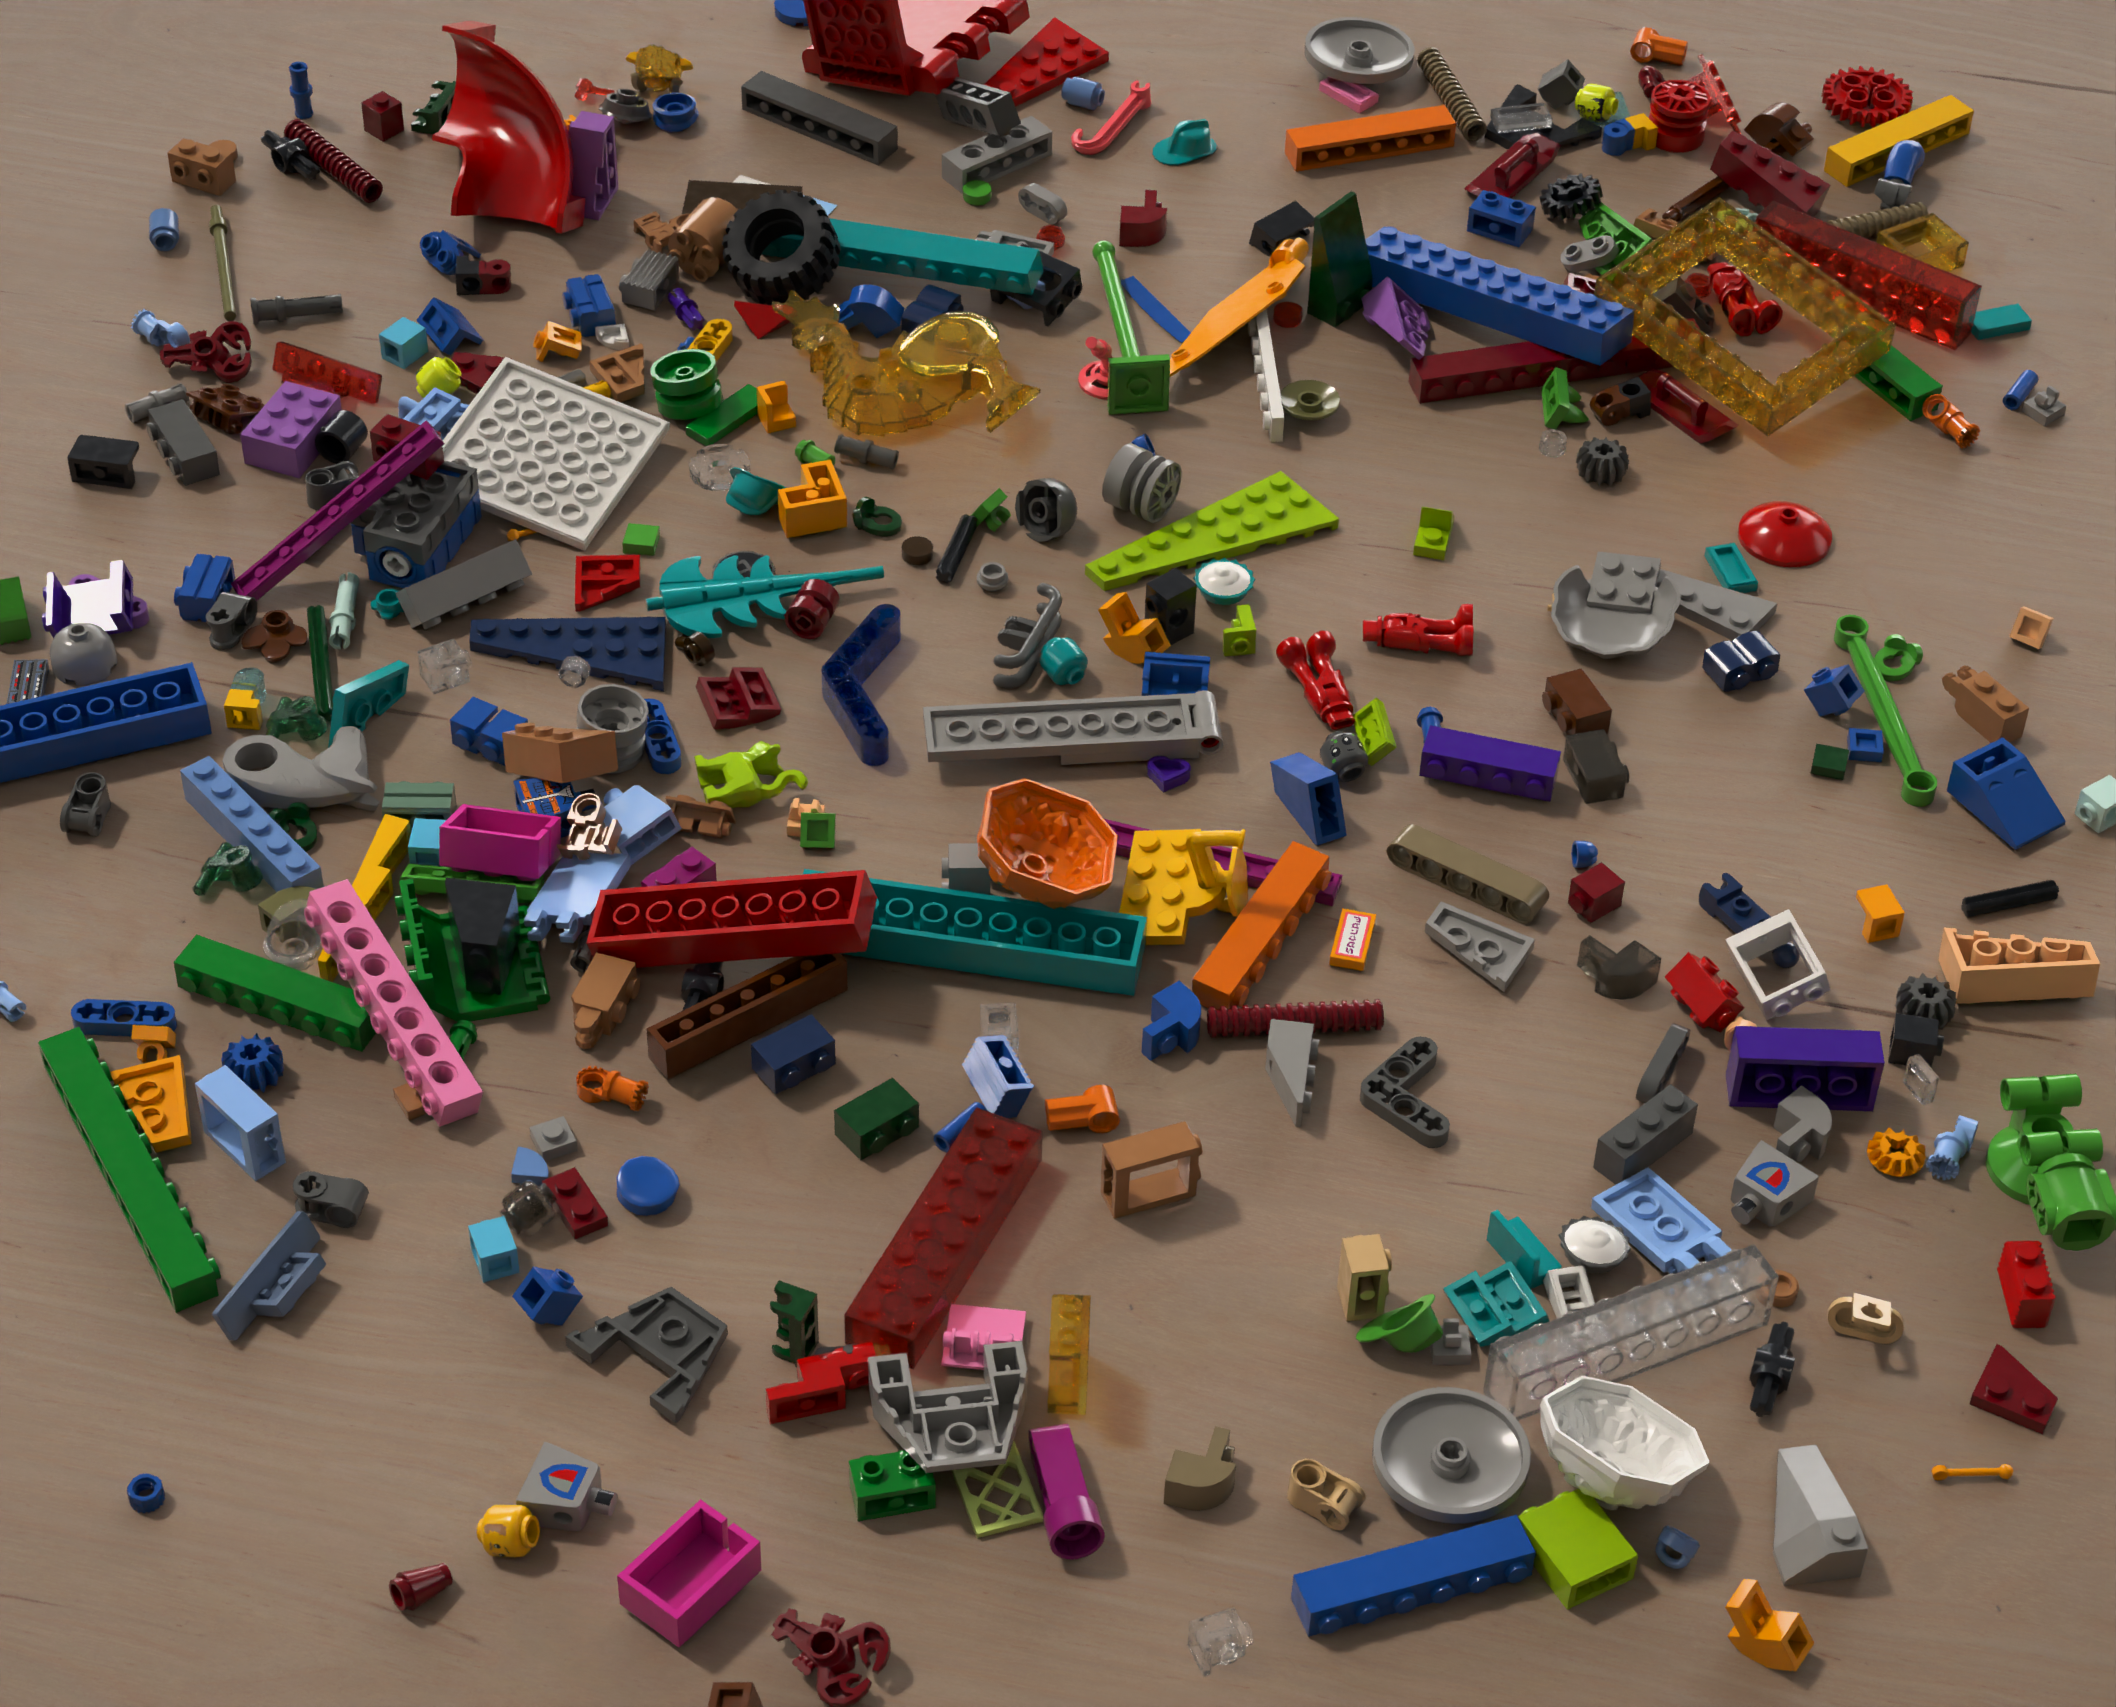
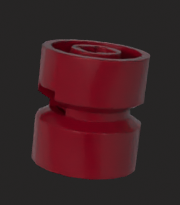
M809 579L804 582L785 613L787 627L801 638L816 639L819 637L840 604V596L837 590L831 584L820 579Z

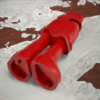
M1727 262L1714 263L1708 266V280L1718 297L1722 310H1728L1729 326L1736 334L1747 337L1752 334L1754 326L1759 334H1764L1781 321L1783 310L1780 305L1774 300H1766L1760 303L1754 293V287L1751 282L1735 266L1729 265Z
M1473 604L1460 605L1456 616L1446 620L1425 618L1419 614L1412 613L1388 614L1384 617L1383 621L1382 616H1378L1377 620H1363V642H1377V646L1410 649L1421 651L1425 654L1431 648L1456 653L1461 656H1472Z
M1323 630L1314 633L1306 644V650L1300 638L1289 637L1284 639L1276 649L1277 658L1301 682L1305 689L1304 698L1315 713L1320 716L1323 722L1328 723L1332 730L1352 726L1355 723L1352 715L1354 708L1350 703V696L1344 683V676L1341 675L1339 669L1334 670L1330 661L1336 650V641L1331 632ZM1307 660L1317 671L1319 675L1318 680H1316L1315 676L1313 675Z

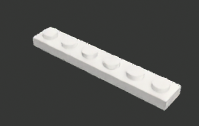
M1265 309L1248 322V335L1254 336L1251 337V354L1254 355V372L1260 373L1257 374V391L1261 392L1260 410L1263 411V429L1269 430L1270 442H1283L1284 413L1267 309Z

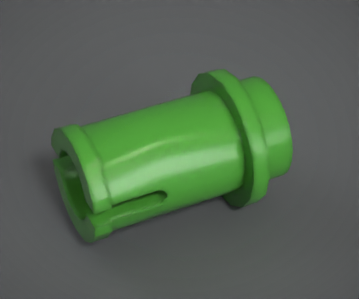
M802 440L795 449V456L798 457V461L801 463L831 460L833 466L835 464V456L816 447L815 442L812 440Z

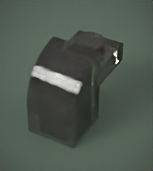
M1589 935L1581 941L1577 967L1596 979L1594 992L1607 998L1625 1000L1643 994L1657 983L1662 958L1636 940L1632 941L1618 953H1615Z

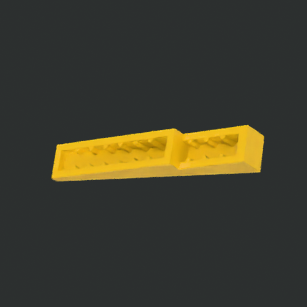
M388 814L384 815L352 884V887L374 921L394 894L392 874L408 853L411 835L409 820ZM322 949L318 958L320 978L333 982L339 973L337 963L331 954H327Z

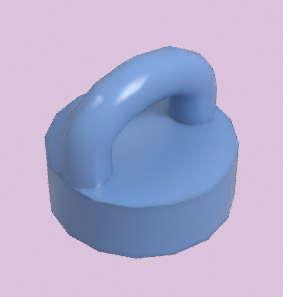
M1667 1525L1661 1531L1655 1549L1659 1560L1663 1564L1673 1569H1681L1688 1565L1691 1558H1694L1700 1545L1691 1536ZM1669 1546L1682 1553L1680 1559L1670 1557L1665 1550L1666 1547Z

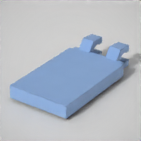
M588 852L590 858L587 860H579L576 855H573L572 859L562 856L527 909V915L523 921L525 926L533 927L527 934L528 939L531 941H542L550 931L551 924L556 923L557 928H565L564 932L559 936L560 942L574 943L581 934L583 925H591L600 890L617 889L631 867L629 854L614 853L611 855Z
M1649 1167L1592 1198L1591 1209L1605 1221H1612L1615 1227L1622 1228L1623 1234L1630 1238L1629 1242L1664 1273H1676L1679 1283L1691 1292L1704 1286V1280L1699 1277L1705 1273V1267L1698 1261L1701 1257L1704 1256L1707 1266L1720 1276L1732 1270V1264L1727 1260L1733 1257L1734 1251L1721 1240L1722 1230Z

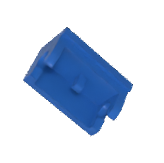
M1145 652L1141 696L1189 694L1202 690L1208 691L1210 657Z

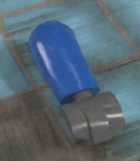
M1903 140L1893 146L1887 159L1884 179L1880 178L1874 192L1882 200L1880 209L1898 207L1906 202L1913 187L1911 183L1914 174L1925 161V151L1919 142Z

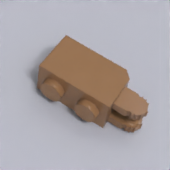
M1968 665L1960 667L1957 671L1958 676L1953 674V672L1945 674L1942 678L1944 689L1956 699L1955 709L1957 714L1985 739L1992 743L2003 737L2011 743L2022 737L2029 707L1986 671L1977 673Z
M596 952L571 995L574 1027L578 1031L575 1041L576 1045L580 1048L591 1049L599 1041L602 1034L610 1036L616 1024L622 1023L630 999H635L640 989V979L637 978L635 962Z

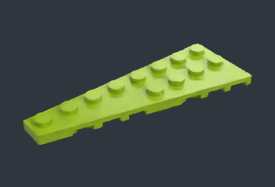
M1279 471L1086 564L1085 575L1103 591L1137 583L1138 580L1142 579V576L1149 574L1161 576L1169 572V569L1185 565L1187 569L1196 567L1198 561L1210 558L1219 561L1222 558L1227 559L1256 551L1262 544L1286 543V538L1300 534L1305 538L1313 536L1315 530L1326 527L1333 531L1339 527V518L1286 474Z

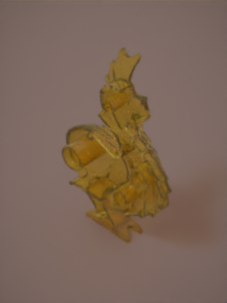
M795 291L789 292L788 300L785 303L772 302L773 310L796 326L792 330V346L800 350L804 348L810 353V372L816 373L818 370H821L823 373L824 393L822 395V404L827 407L828 419L832 418L841 428L846 427L856 435L863 433L884 437L885 434L904 433L910 429L931 426L932 421L947 416L952 406L958 400L966 403L978 392L983 393L988 400L987 411L989 414L986 419V430L991 433L1040 394V388L1019 383L1008 374L1007 361L1003 360L998 349L999 331L989 318L980 314L959 311L934 316L917 326L911 333L903 331L892 348L880 349L879 357L868 358L858 354L860 342L852 340L845 325L839 323V304L827 307L820 302L818 297L814 296L811 300L807 301L802 299Z

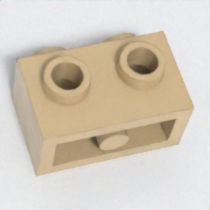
M1380 1234L1342 1238L1337 1288L1346 1321L1372 1319L1384 1314L1386 1295H1389L1388 1275L1389 1271L1392 1270V1258L1390 1250L1383 1249Z

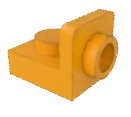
M548 321L543 331L539 330L534 339L533 347L536 348V360L543 362L548 350L554 351L561 356L577 359L581 352V332Z

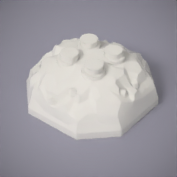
M1580 1376L1543 1397L1540 1404V1424L1549 1455L1558 1462L1559 1471L1565 1473V1481L1571 1486L1580 1488L1583 1494L1595 1497L1597 1503L1605 1509L1616 1510L1618 1506L1641 1509L1646 1504L1649 1506H1657L1660 1503L1664 1504L1671 1497L1680 1496L1687 1484L1695 1476L1705 1471L1709 1464L1696 1429L1632 1386Z

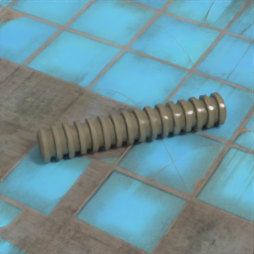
M1434 47L1424 49L1418 56V65L1428 81H1430L1442 103L1450 112L1457 127L1466 140L1477 141L1481 139L1487 130L1486 123L1440 54V51Z
M1918 201L1914 204L1909 203L1898 207L1895 206L1890 209L1886 208L1875 212H1868L1867 214L1863 213L1859 216L1854 215L1843 219H1836L1835 221L1830 220L1827 223H1816L1811 226L1807 225L1803 228H1796L1793 234V242L1798 252L1804 253L1815 249H1822L1823 247L1828 248L1831 245L1836 246L1847 242H1854L1855 240L1860 241L1870 237H1877L1878 235L1883 236L1886 233L1892 234L1902 230H1909L1910 228L1915 229L1927 224L1928 212L1926 206Z

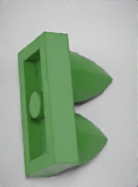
M1555 367L1541 388L1545 426L1556 430L1561 421L1569 423L1589 421V418L1577 406L1572 404L1580 401L1582 397L1568 384L1567 371Z

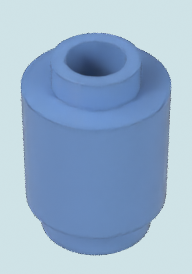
M1073 77L1067 78L1063 84L1062 99L1067 100L1068 104L1095 110L1104 101L1105 91L1099 82Z
M167 208L157 209L149 216V239L156 249L160 251L172 250L179 241L178 215Z

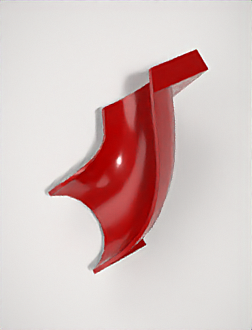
M475 21L442 25V31L450 33L455 43L457 77L450 112L439 132L433 134L432 140L456 146L462 151L463 162L452 195L451 215L496 216L526 220L550 226L556 230V233H564L582 227L586 197L571 195L574 173L572 145L562 113L551 93L524 62L505 48L494 43L496 25Z

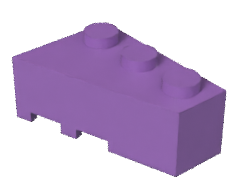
M581 111L576 120L570 123L568 131L574 163L571 195L586 197L584 218L599 220L619 188L614 117Z

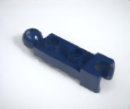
M1728 873L1722 874L1723 884L1720 889L1713 887L1710 883H1704L1700 889L1699 905L1713 918L1717 916L1736 934L1771 918L1769 914L1742 891L1743 886ZM1788 942L1771 950L1774 962L1782 968H1791L1799 961L1800 954L1794 943Z

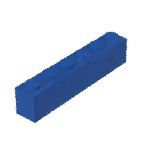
M1513 1515L1293 1575L1291 1600L1308 1637L1321 1633L1331 1634L1346 1626L1357 1623H1371L1379 1617L1394 1613H1407L1416 1607L1434 1602L1444 1603L1452 1597L1470 1592L1480 1593L1489 1587L1507 1582H1520L1526 1577L1532 1576L1536 1552L1518 1516Z

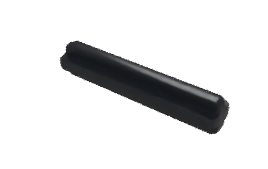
M964 514L961 516L936 569L938 581L946 583L952 581L977 528V518L974 515Z
M2046 880L1968 896L1962 899L1961 909L1965 916L1973 917L2051 901L2058 898L2059 887L2054 880Z

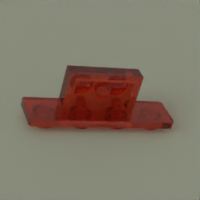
M1703 54L1697 56L1704 71L1690 77L1686 81L1694 82L1709 92L1711 100L1707 118L1723 110L1733 131L1741 134L1737 125L1741 122V119L1735 107H1732L1734 104L1726 91L1727 89L1721 77L1717 76L1719 72L1712 60L1707 62Z
M283 341L276 343L273 370L282 373L281 383L288 381L340 395V398L351 396L372 404L378 403L382 382L381 374Z

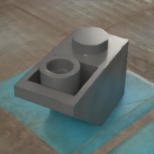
M1679 275L1650 292L1648 310L1660 323L1694 318L1702 333L1709 334L1712 332L1715 316L1712 307L1708 303H1704L1696 295L1693 286L1690 283H1685Z

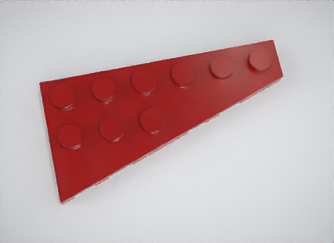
M1054 17L983 85L1010 92L1016 107L1063 84L1067 78L1078 77L1108 62L1109 52Z

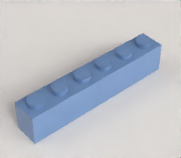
M210 756L180 770L185 800L276 892L295 886H306L315 889L324 887L321 867Z

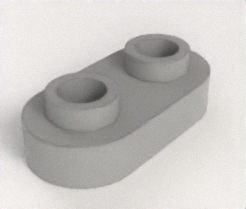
M1599 236L1568 245L1561 254V262L1569 272H1579L1610 263L1618 255L1619 248L1611 236Z

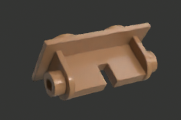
M678 795L677 797L666 796L665 798L682 828L680 831L692 833L695 821L700 822L698 834L722 838L723 836L730 835L731 823L736 824L732 808L723 802L711 801L710 804L698 802L693 797L687 795Z

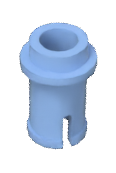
M0 981V1012L10 1022L17 1021L24 1015V1012L19 1008L26 1010V1004L8 991V985L4 981Z

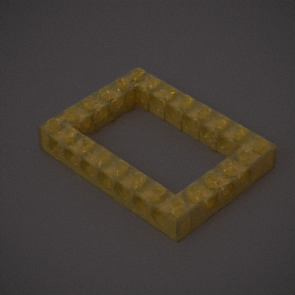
M1720 197L1598 277L1594 295L1597 298L1609 302H1618L1624 307L1633 309L1632 335L1767 437L1889 352L1896 329L1894 323ZM1717 252L1835 340L1829 344L1824 343L1821 345L1819 351L1807 359L1805 357L1801 359L1800 364L1789 372L1781 373L1777 377L1775 386L1762 376L1763 373L1759 370H1753L1740 360L1739 355L1736 353L1733 355L1717 343L1718 340L1716 338H1710L1695 326L1696 323L1692 320H1686L1673 310L1674 307L1672 305H1666L1653 294Z

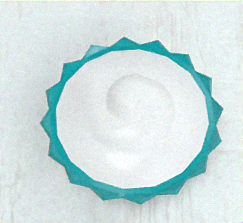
M1225 558L1219 561L1212 559L1209 563H1202L1201 567L1195 570L1196 575L1193 577L1201 595L1206 600L1219 605H1231L1240 602L1247 595L1248 591L1253 588V583L1256 580L1253 577V571L1248 570L1246 564H1239L1237 560L1229 561Z

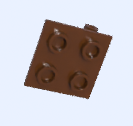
M223 384L219 388L202 387L198 391L186 392L187 396L194 399L190 404L193 415L219 427L229 434H238L242 431V416L258 414L265 406L262 404L261 399L247 396L239 392L240 389L229 384Z

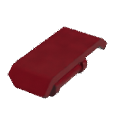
M1539 133L1524 135L1464 189L1476 196H1479L1485 190L1512 199L1554 161L1560 149V144Z
M1651 369L1638 376L1651 391V409L1696 442L1704 443L1713 440L1738 426L1737 423L1674 379L1670 374L1657 369Z

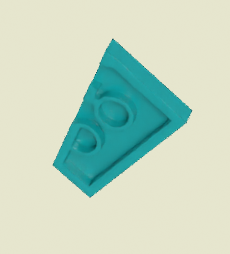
M398 660L335 689L332 700L333 711L328 748L332 745L333 738L339 728L354 726L363 732L366 729L365 723L374 714L381 716L406 694L409 664Z

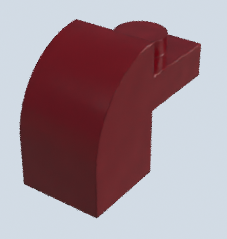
M1145 190L1144 207L1121 206L1119 246L1146 247L1160 242L1165 237L1167 208H1162V202H1156L1157 190Z

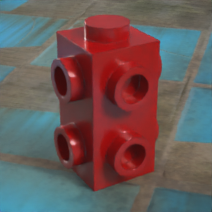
M1688 952L1665 976L1666 980L1673 987L1670 992L1681 1004H1687L1692 1012L1689 1015L1695 1023L1703 1029L1709 1026L1721 1033L1724 1028L1735 1021L1737 1015L1745 1008L1736 998L1739 992L1726 979H1720L1717 975L1720 970L1712 960L1706 956H1703L1701 959Z

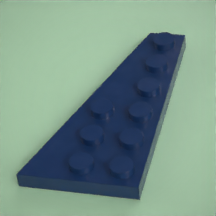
M666 617L471 620L470 651L509 658L512 655L527 658V663L539 665L541 661L555 664L556 669L602 679L610 675L624 678V683L636 686L639 681L652 684L654 690L664 691Z

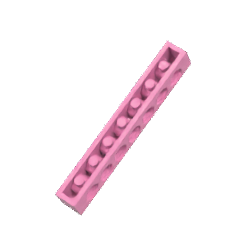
M348 879L310 891L307 907L304 909L307 924L311 928H315L320 936L324 951L332 955L337 963V969L341 978L345 981L347 980L354 990L356 1002L368 1012L373 1029L377 1034L381 1033L391 1058L394 1061L398 1060L408 1085L411 1088H415L420 1095L425 1112L429 1116H433L439 1127L478 1113L483 1094L482 1089Z

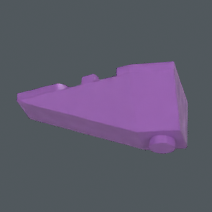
M1387 276L1361 298L1364 308L1363 315L1371 325L1377 324L1420 360L1424 356L1426 348L1424 341L1428 339L1426 332L1430 330L1427 312Z

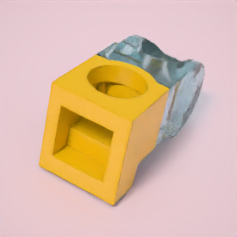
M252 667L241 669L236 673L224 703L228 728L260 730L263 723L260 704L267 697L264 674L261 670Z

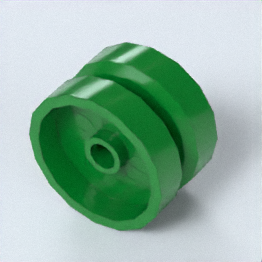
M700 349L674 351L660 357L650 368L653 387L656 390L658 410L664 417L675 420L702 417L717 409L723 401L720 380L717 379L719 375L715 356L708 351Z

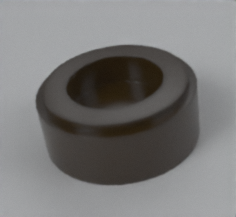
M921 536L907 538L902 543V558L905 562L912 565L926 564L933 558V544L929 539Z

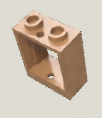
M1186 1121L1102 1145L1100 1193L1114 1219L1196 1196L1197 1180L1201 1178L1198 1160L1199 1156L1203 1153L1199 1136L1191 1133ZM1178 1159L1177 1168L1130 1180L1131 1172Z

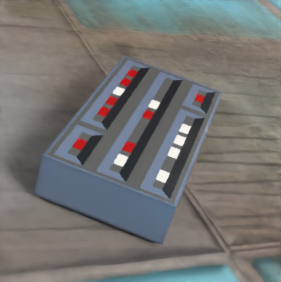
M48 659L14 660L6 704L45 695L49 672Z

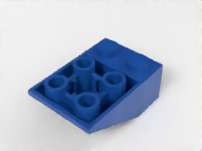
M2002 737L1953 762L1947 792L2015 850L2065 825L2066 820L2027 757L2005 738Z

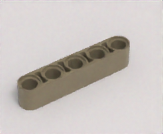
M1414 824L1405 826L1386 850L1389 860L1397 867L1523 924L1531 922L1549 899V891L1540 881Z

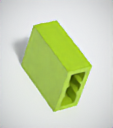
M1580 1488L1572 1492H1562L1554 1500L1539 1507L1532 1506L1518 1516L1536 1552L1533 1566L1567 1610L1634 1579L1638 1554L1592 1496L1583 1494Z

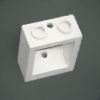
M1789 909L1725 939L1732 960L1766 1020L1775 1016H1783L1789 1013L1792 1008L1806 1001H1815L1822 997L1825 992L1830 991L1826 972ZM1792 941L1811 975L1765 996L1747 962Z

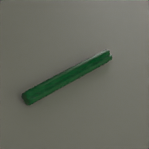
M311 605L307 609L315 706L317 719L324 722L325 720L331 721L333 711L324 607L321 605Z

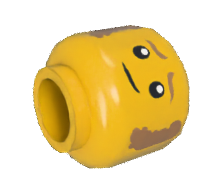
M493 1505L486 1511L484 1517L479 1520L477 1525L478 1540L482 1543L484 1550L494 1557H523L530 1552L531 1548L536 1546L540 1534L538 1519L536 1516H533L526 1506Z

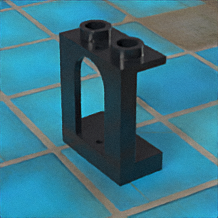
M1024 243L1021 244V247L1033 248ZM1040 251L1043 269L1061 278V283L1057 288L1050 291H1041L1035 288L1032 295L990 289L991 300L1002 304L1008 298L1007 296H1010L1042 311L1044 324L1049 326L1056 318L1062 315L1070 302L1080 295L1082 282L1079 268Z

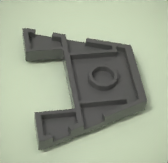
M669 1287L628 1306V1311L611 1319L606 1316L595 1321V1327L582 1333L578 1329L569 1333L566 1336V1346L592 1364L618 1340L624 1342L672 1376L650 1395V1406L674 1423H677L684 1414L726 1339L728 1329L727 1324L673 1287Z

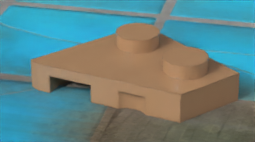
M642 344L589 361L590 371L598 381L604 380V382H607L611 396L615 401L623 402L645 394L644 350Z

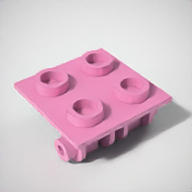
M951 1304L947 1331H944L943 1335L944 1350L941 1366L984 1370L983 1345L1022 1341L1026 1311Z

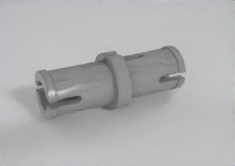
M178 383L163 391L158 392L155 390L149 392L147 397L125 404L126 414L129 420L134 423L149 416V409L182 399L185 402L189 401V396L186 395L187 390L182 383Z

